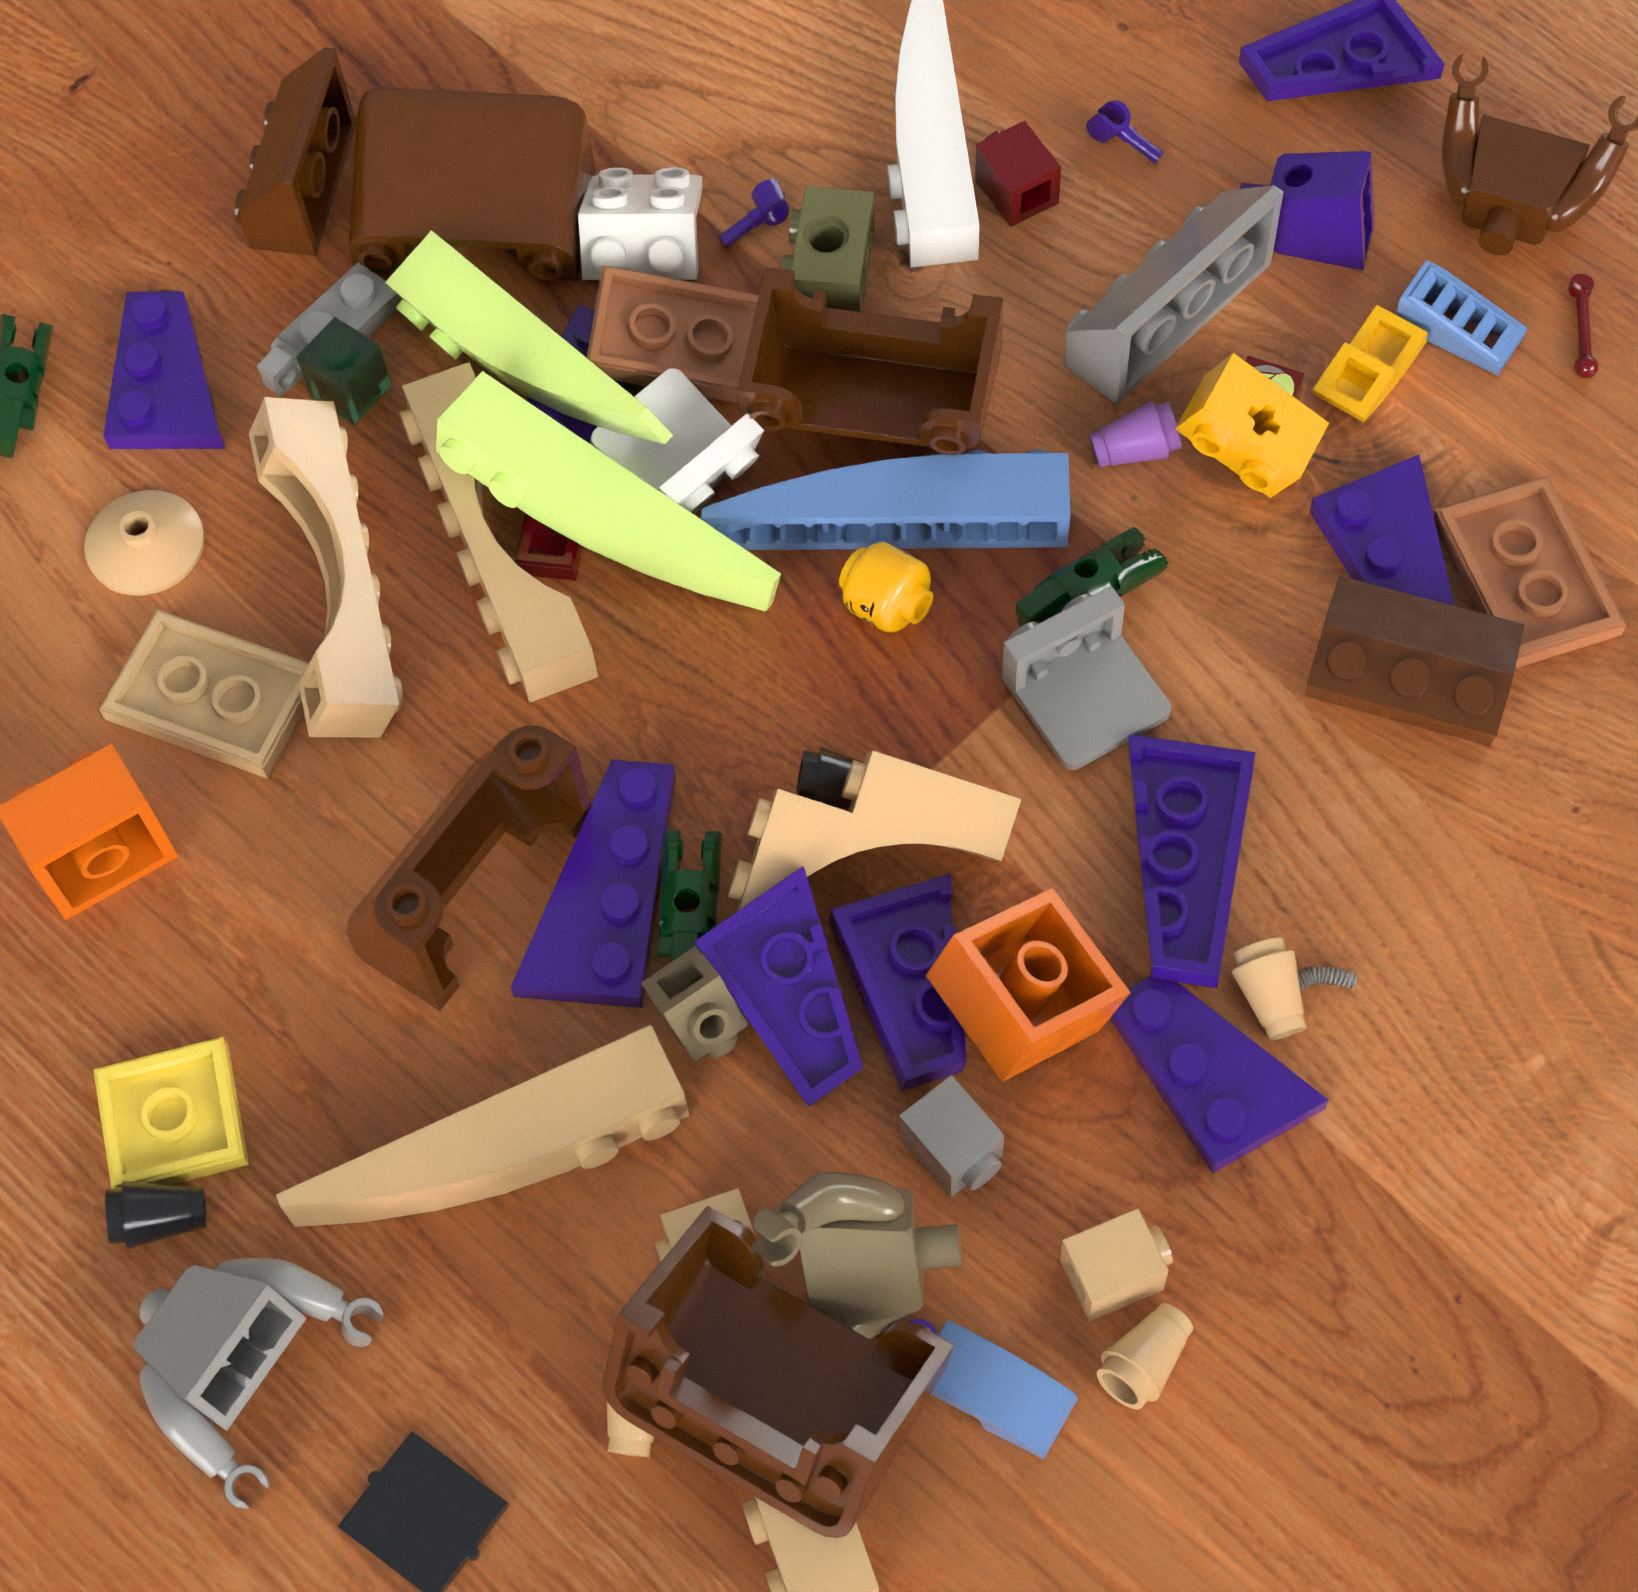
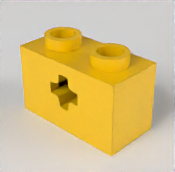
M1232 353L1204 375L1175 430L1188 438L1199 452L1214 457L1239 475L1246 486L1255 491L1262 492L1271 498L1301 478L1329 422L1239 356Z

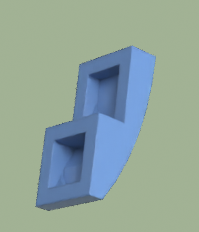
M947 1320L938 1336L954 1344V1348L948 1365L931 1396L977 1418L984 1430L1044 1459L1078 1400L1077 1395L1014 1354L976 1333Z

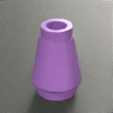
M1150 401L1100 428L1099 431L1089 434L1099 468L1108 465L1114 466L1169 458L1170 451L1182 448L1180 434L1175 430L1177 424L1168 402L1154 406L1153 402Z

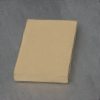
M157 609L99 711L107 721L268 779L304 714L299 682L309 663Z

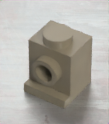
M696 946L641 982L669 1028L694 1062L703 1056L717 1058L727 1054L737 1044L738 1032L749 1025L720 975Z

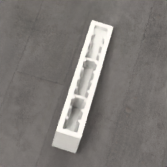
M912 0L900 48L895 94L897 164L887 165L890 200L900 199L902 210L893 211L897 246L907 245L910 268L979 260V219L943 0Z

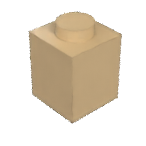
M1139 1208L1062 1240L1060 1253L1061 1265L1088 1322L1163 1291L1169 1272L1167 1266L1173 1263L1169 1245L1162 1231L1157 1225L1148 1228Z

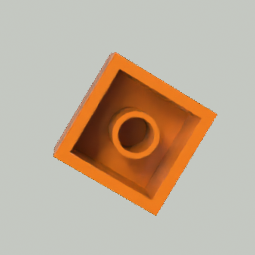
M112 743L98 751H91L78 756L66 769L40 783L24 786L15 792L10 800L0 805L1 821L28 868L65 921L179 857Z
M1053 888L954 934L926 974L928 980L1001 1082L1099 1032L1131 993Z

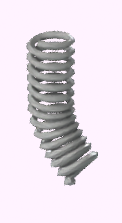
M1319 965L1316 966V970L1314 966H1311L1310 969L1305 967V970L1301 969V972L1298 971L1300 991L1318 983H1323V985L1325 983L1328 985L1332 984V986L1336 984L1337 987L1341 984L1342 988L1345 986L1346 988L1350 987L1353 989L1357 976H1354L1353 970L1350 971L1349 975L1348 969L1344 976V968L1340 972L1339 967L1336 969V972L1335 967H1332L1330 973V966L1326 969L1325 965L1322 966V973Z

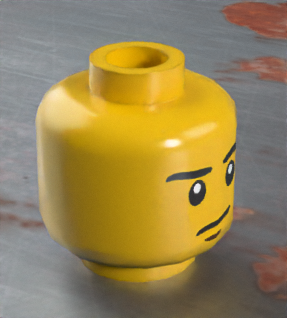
M881 541L870 545L868 548L864 546L858 548L848 558L841 571L839 586L843 590V602L846 608L881 631L894 633L905 628L909 623H919L927 615L933 602V593L929 591L931 574L927 565L893 544Z

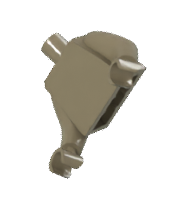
M825 1172L814 1175L804 1184H799L798 1189L777 1207V1213L772 1209H762L755 1215L754 1229L763 1237L753 1243V1251L771 1265L779 1267L791 1261L800 1248L810 1306L868 1339H872L885 1331L889 1324L902 1320L909 1313L917 1312L924 1306V1270L962 1266V1249L958 1224L918 1228L913 1193L906 1188L894 1187L885 1181L871 1177L841 1172Z

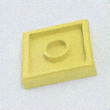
M224 1037L93 1069L111 1189L122 1188L123 1181L174 1185L249 1165L229 1046Z

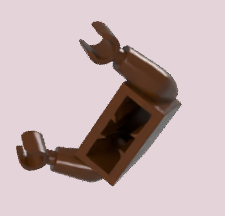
M1461 54L1455 59L1452 66V75L1459 84L1457 93L1450 95L1443 134L1442 162L1445 180L1453 201L1464 206L1462 221L1467 226L1482 230L1479 236L1481 248L1493 255H1506L1513 249L1515 240L1532 245L1542 243L1549 231L1561 232L1566 230L1596 205L1607 191L1627 152L1629 143L1625 139L1628 133L1638 130V117L1630 125H1623L1618 119V112L1624 104L1626 96H1620L1615 99L1608 111L1612 128L1609 133H1603L1588 156L1589 144L1484 114L1478 129L1479 97L1475 95V89L1477 85L1486 79L1489 71L1486 58L1482 56L1480 75L1472 81H1466L1459 74V67L1463 56Z

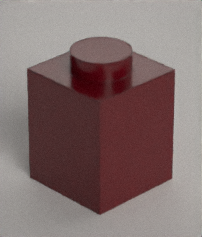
M1025 120L1006 130L995 131L976 144L975 181L1010 227L1059 204L1061 166Z

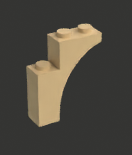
M876 751L867 752L863 763L855 760L852 761L844 783L841 797L851 800L848 811L780 789L773 791L771 801L759 798L748 830V835L758 838L751 863L739 860L730 885L728 897L738 900L735 909L736 913L802 866H804L808 877L836 860L856 852L881 846L927 844L956 849L992 861H1002L1021 799Z

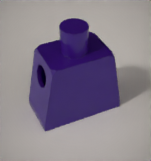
M1348 151L1283 154L1277 158L1270 185L1241 184L1240 189L1275 185L1284 192L1274 244V251L1276 253L1364 270L1375 225L1371 152Z

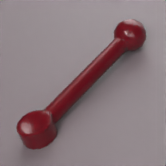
M1577 274L1572 277L1568 288L1569 294L1576 298L1580 358L1575 362L1574 369L1580 377L1591 378L1597 373L1599 365L1592 356L1588 307V297L1592 293L1594 281L1586 274Z

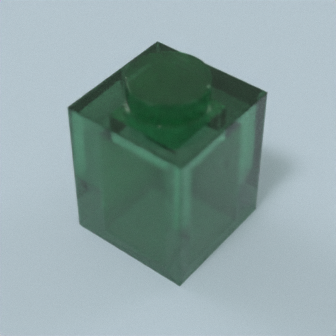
M336 317L296 356L310 398L318 401H334L336 414L353 425L392 386L380 345Z

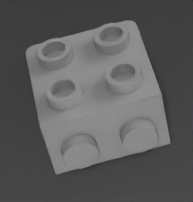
M1112 586L1094 595L1086 593L1077 596L1060 613L1041 623L1030 622L1019 627L1003 645L1002 680L1062 766L1069 770H1077L1128 742L1129 734L1140 736L1166 722L1170 717L1171 704L1121 636L1125 603Z

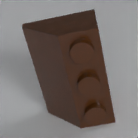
M324 47L281 80L275 101L268 102L264 115L265 131L260 145H255L250 155V177L246 189H241L238 192L235 201L236 221L238 224H242L247 241L252 249L316 256L357 125L336 48Z
M1339 576L1308 678L1305 697L1490 746L1499 730L1516 668L1525 624Z

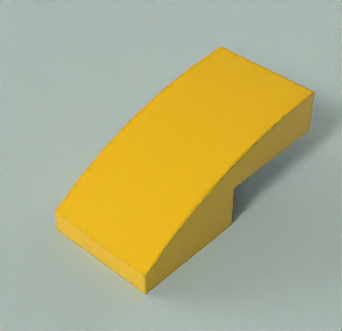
M1376 305L1350 344L1344 342L1312 389L1313 395L1365 422L1384 401L1427 342L1428 332Z

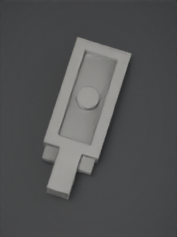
M358 262L276 337L270 345L272 350L257 365L264 386L281 398L304 376L311 379L318 374L324 379L397 311L395 307L401 302L402 298L385 283L384 279Z

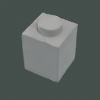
M952 1075L899 1115L900 1139L950 1197H953L965 1186H968L971 1191L980 1188L1001 1168L1002 1163L999 1160L1003 1157L1004 1134Z

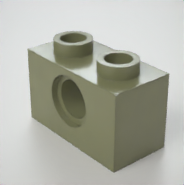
M805 186L802 209L793 208L791 211L789 243L795 244L794 254L783 256L781 269L795 271L794 286L807 297L812 298L814 290L826 291L827 308L862 312L875 232L874 192Z

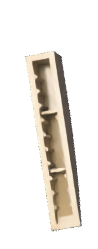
M649 1025L276 1194L280 1207L294 1227L370 1222L438 1211L502 1195L568 1172L579 1166L583 1169L598 1167L613 1159L619 1151L618 1148L642 1137L644 1140L650 1141L671 1133L679 1126L681 1119L689 1116V1111L683 1089L652 1025Z

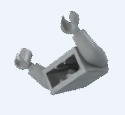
M238 1258L223 1261L216 1265L214 1269L197 1265L186 1269L171 1291L159 1288L150 1292L145 1297L140 1308V1319L145 1326L134 1342V1350L146 1361L141 1368L139 1381L144 1398L155 1422L163 1434L206 1475L212 1478L218 1474L225 1481L226 1497L231 1504L238 1508H252L236 1493V1481L244 1473L256 1475L259 1481L268 1489L271 1487L270 1478L260 1467L253 1465L241 1466L232 1458L235 1454L234 1448L211 1421L225 1431L229 1429L307 1319L303 1314L325 1322L331 1317L340 1321L341 1333L344 1339L357 1347L370 1345L373 1338L365 1332L356 1330L352 1326L350 1319L360 1313L367 1314L379 1322H382L383 1311L380 1305L373 1299L359 1298L349 1303L342 1299L343 1290L294 1263L281 1259Z

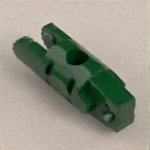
M2 314L0 316V456L13 458L19 428L33 431L35 427L39 391L45 375L53 325L39 322L38 328L34 330L31 346L34 351L21 347L10 346L14 343L17 328L15 316Z
M1132 527L1049 575L1036 585L1033 592L1016 603L1019 627L1030 622L1041 623L1060 613L1077 596L1086 593L1094 595L1109 586H1112L1117 594L1122 597L1162 573L1169 564L1166 561L1167 558L1155 548L1153 550L1149 549L1146 552L1143 551L1139 555L1138 552L1142 551L1141 548L1145 545L1143 542L1146 539L1136 527Z
M665 830L658 957H671V962L694 946L698 948L694 941L716 927L722 833L720 831L705 832L701 844L703 867L702 871L680 870L684 854V842L681 839L680 830ZM687 908H695V909H696V910H694V911H692V912H682L683 910H685V909H687Z

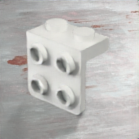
M677 167L660 169L655 172V175H633V172L627 168H608L600 171L599 175L592 176L578 213L582 280H600L603 265L678 280H697L699 270L696 216L703 190L702 177L689 174L688 170Z
M671 368L663 372L634 396L673 434L666 444L613 432L601 427H597L593 431L590 439L592 446L695 515L713 498L715 492L712 489L727 476L732 480L737 479L754 464L759 457L755 449L764 430L754 419L749 418L750 415L748 413L731 426L680 370Z

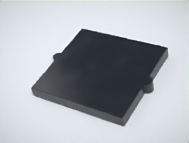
M411 1431L380 1472L373 1471L369 1474V1487L338 1527L421 1592H444L468 1560L475 1561L479 1558L480 1551L478 1546L508 1508L509 1504Z

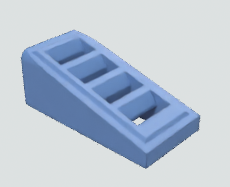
M1428 260L1424 262L1402 294L1396 311L1397 316L1427 331L1428 342L1497 376L1503 370L1528 329L1456 276ZM1427 299L1433 302L1432 306L1427 304L1424 300ZM1447 310L1455 313L1452 320L1444 316ZM1469 321L1478 324L1472 335L1464 330ZM1491 331L1501 335L1492 349L1483 343Z

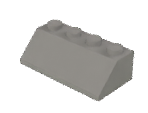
M1275 185L1226 190L1206 207L1204 205L1196 207L1185 220L1183 227L1168 241L1165 239L1158 241L1150 249L1144 262L1129 276L1127 274L1120 275L1110 285L1105 297L1090 311L1083 309L1073 317L1065 331L1066 349L1064 365L1114 404L1118 405L1271 265L1284 192Z

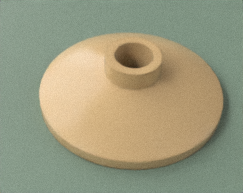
M160 490L133 492L112 501L96 515L85 537V558L95 578L108 589L130 596L156 594L175 586L195 568L204 549V528L195 509L183 498ZM147 529L143 534L133 536L136 532Z

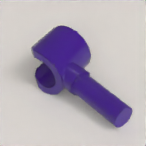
M1121 101L1107 102L1098 109L1099 114L1088 120L1086 124L1087 131L1096 141L1108 142L1117 136L1154 164L1164 154L1129 124L1131 117L1129 109Z
M768 179L759 183L751 193L756 208L749 211L745 217L718 236L726 248L763 222L769 226L782 224L787 219L789 206L785 200V194L776 179Z

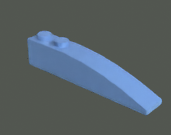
M972 450L958 455L941 454L881 460L825 470L764 486L703 507L701 520L745 550L858 549L863 546L868 548L870 545L881 541L893 544L900 549L1068 547L1070 526L1068 453H1050L1045 450L996 454Z

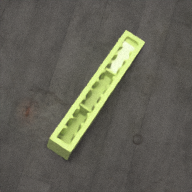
M432 230L385 282L402 298L395 308L421 331L428 324H431L435 330L429 337L453 359L456 360L463 352L481 368L519 393L562 414L595 426L666 444L673 436L646 406Z
M482 371L437 419L436 452L440 454L442 460L455 472L460 474L468 473L487 486L492 495L503 505L510 508L517 507L535 520L585 548L643 574L706 596L762 611H767L772 605L781 573Z

